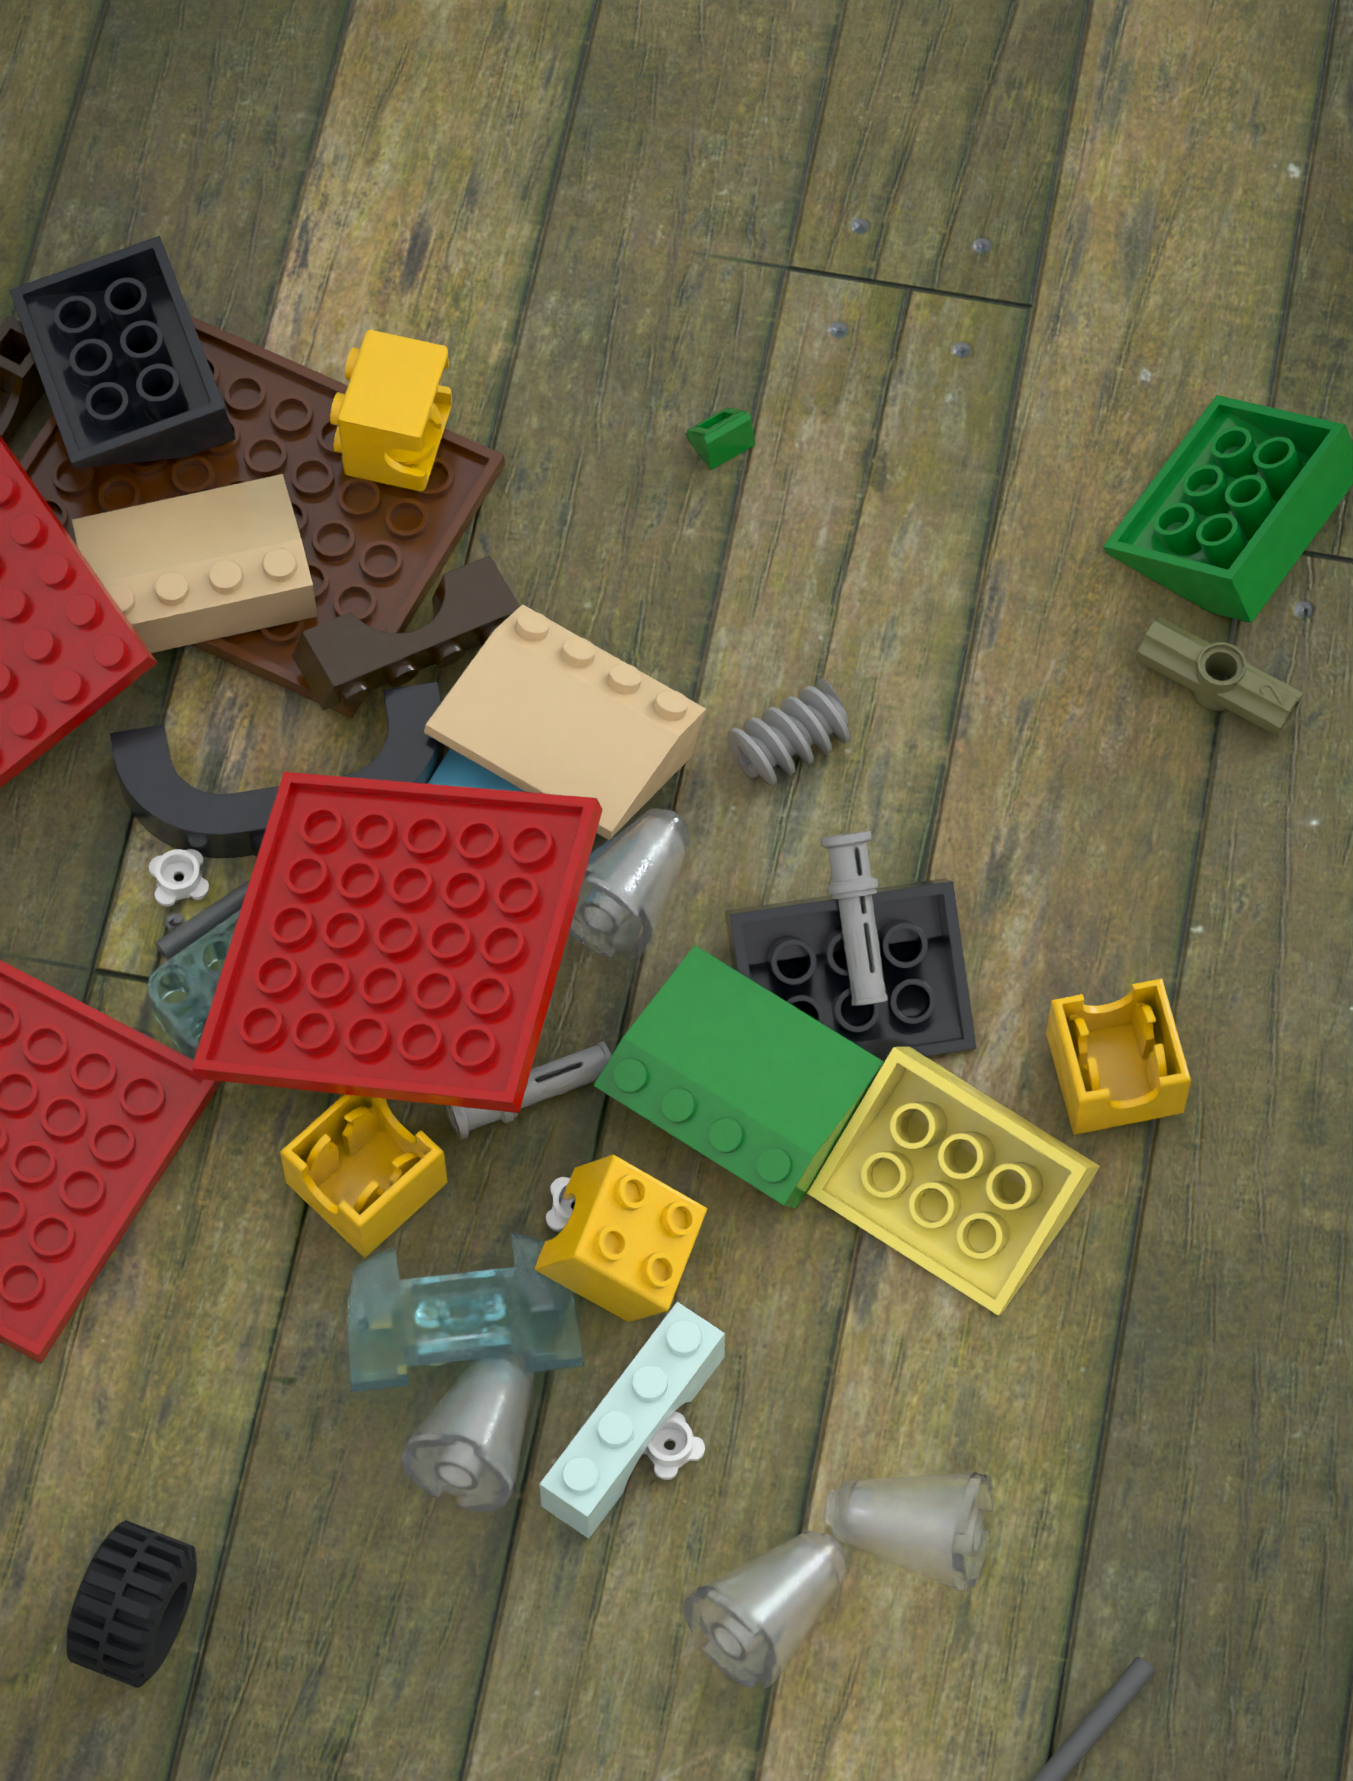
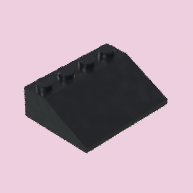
M160 236L9 290L73 468L185 458L236 439Z
M944 878L877 888V893L872 894L883 978L888 1001L852 1006L851 1004L852 995L838 899H832V895L725 911L733 969L882 1061H886L893 1047H911L924 1056L977 1049L953 881Z

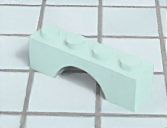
M676 1302L540 1482L541 1507L589 1539L623 1494L636 1463L657 1431L681 1405L686 1402H692L724 1359L725 1333L679 1302Z

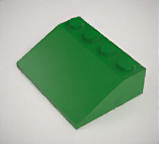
M1216 395L1103 545L1106 554L1208 612L1252 623L1353 485V441L1348 429L1342 423Z
M694 945L623 1036L593 1086L782 1205L797 1209L883 1066L884 1061Z

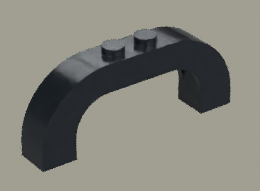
M438 682L383 690L388 724V735L385 745L379 755L366 767L341 777L428 784L442 762L444 744L424 733L426 723L441 704ZM165 724L110 733L112 752L121 791L132 814L149 833L172 848L181 850L194 849L200 852L202 857L237 858L252 855L258 856L279 786L231 794L207 793L186 783L175 771L172 765Z

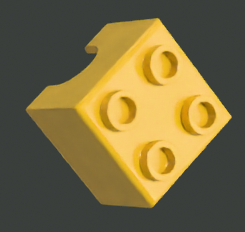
M368 330L364 335L361 348H351L345 367V378L350 381L345 394L336 393L330 413V423L337 425L334 438V452L342 453L343 467L346 475L420 492L425 490L452 407L451 389L439 385L444 368L449 369L448 349L446 346Z
M1162 978L1132 984L1130 992L1125 997L1105 1005H1085L1083 994L1051 1000L1046 1035L1073 1135L1184 1113L1191 1078Z
M344 1094L280 1151L286 1183L364 1258L448 1183L444 1151L423 1131H419L415 1134L416 1136L410 1133L393 1115L386 1099Z
M615 1155L575 1167L563 1195L567 1200L575 1198L573 1212L562 1231L555 1238L545 1241L534 1270L627 1322L667 1312L708 1208Z

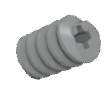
M824 678L818 680L817 688L807 686L800 690L799 699L789 696L781 702L780 709L770 707L763 711L762 720L755 717L747 720L744 723V731L733 728L727 732V739L732 754L744 773L751 779L759 775L770 786L777 783L774 766L778 765L785 773L791 775L796 772L792 758L793 755L796 754L804 763L809 765L814 762L811 745L815 744L823 753L828 754L832 751L830 734L833 733L844 744L849 742L851 737L847 726L848 717L836 691Z

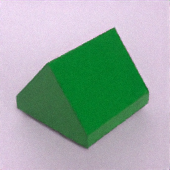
M726 407L689 428L685 433L690 444L710 470L755 445L752 419L747 411Z

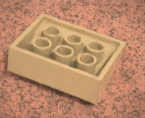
M283 474L72 519L79 550L150 653L318 617L313 583Z
M522 604L493 631L426 723L424 733L525 792L597 798L603 810L596 833L610 840L692 757L706 708Z

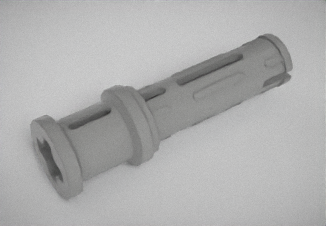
M871 831L821 838L822 847L828 848L833 881L828 885V893L832 894V899H838L852 1006L888 1001L872 894L877 893L879 882L878 878L872 877L867 845L872 840Z
M604 1041L597 1043L598 1045L531 1069L520 1109L595 1082L611 1058V1053ZM444 1105L450 1125L459 1140L468 1138L469 1131L498 1120L506 1124L518 1116V1113Z

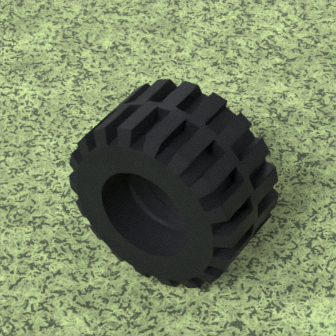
M127 1520L119 1523L106 1536L97 1549L74 1600L66 1635L67 1658L70 1662L135 1688L142 1687L164 1662L185 1618L197 1573L195 1547Z

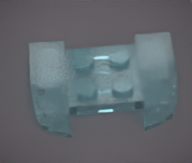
M511 1233L514 1267L400 1280L396 1245L374 1255L353 1268L347 1307L350 1391L358 1392L409 1386L408 1367L440 1366L448 1362L482 1358L496 1360L508 1355L524 1354L526 1373L585 1366L573 1291L534 1270L545 1241Z

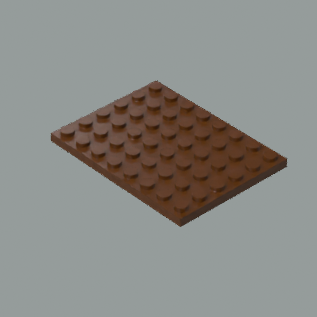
M190 316L236 438L235 440L185 458L73 468L54 413L52 412L20 461V464L76 545L72 519L283 474L313 583L318 617L190 645L318 703L292 657L302 632L350 612L364 624L376 630L388 633H404L505 466L504 454L444 429L427 486L422 492L348 476L344 472L342 453L334 452V438L337 425L330 423V413L334 397L337 392L345 394L348 385ZM362 701L351 707H343L340 703L330 709L352 719Z

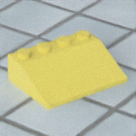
M893 1047L807 1194L999 1316L1006 1309L1071 1216L1100 1166L911 1047Z

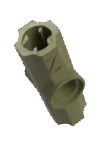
M1159 617L1157 621L1154 620L1136 654V661L1192 690L1196 701L1204 708L1213 711L1228 709L1278 737L1281 733L1285 732L1291 723L1303 698L1302 692L1246 663V658L1242 651L1236 646L1226 642L1210 644L1162 617ZM1222 673L1230 679L1219 681L1213 679L1208 674Z

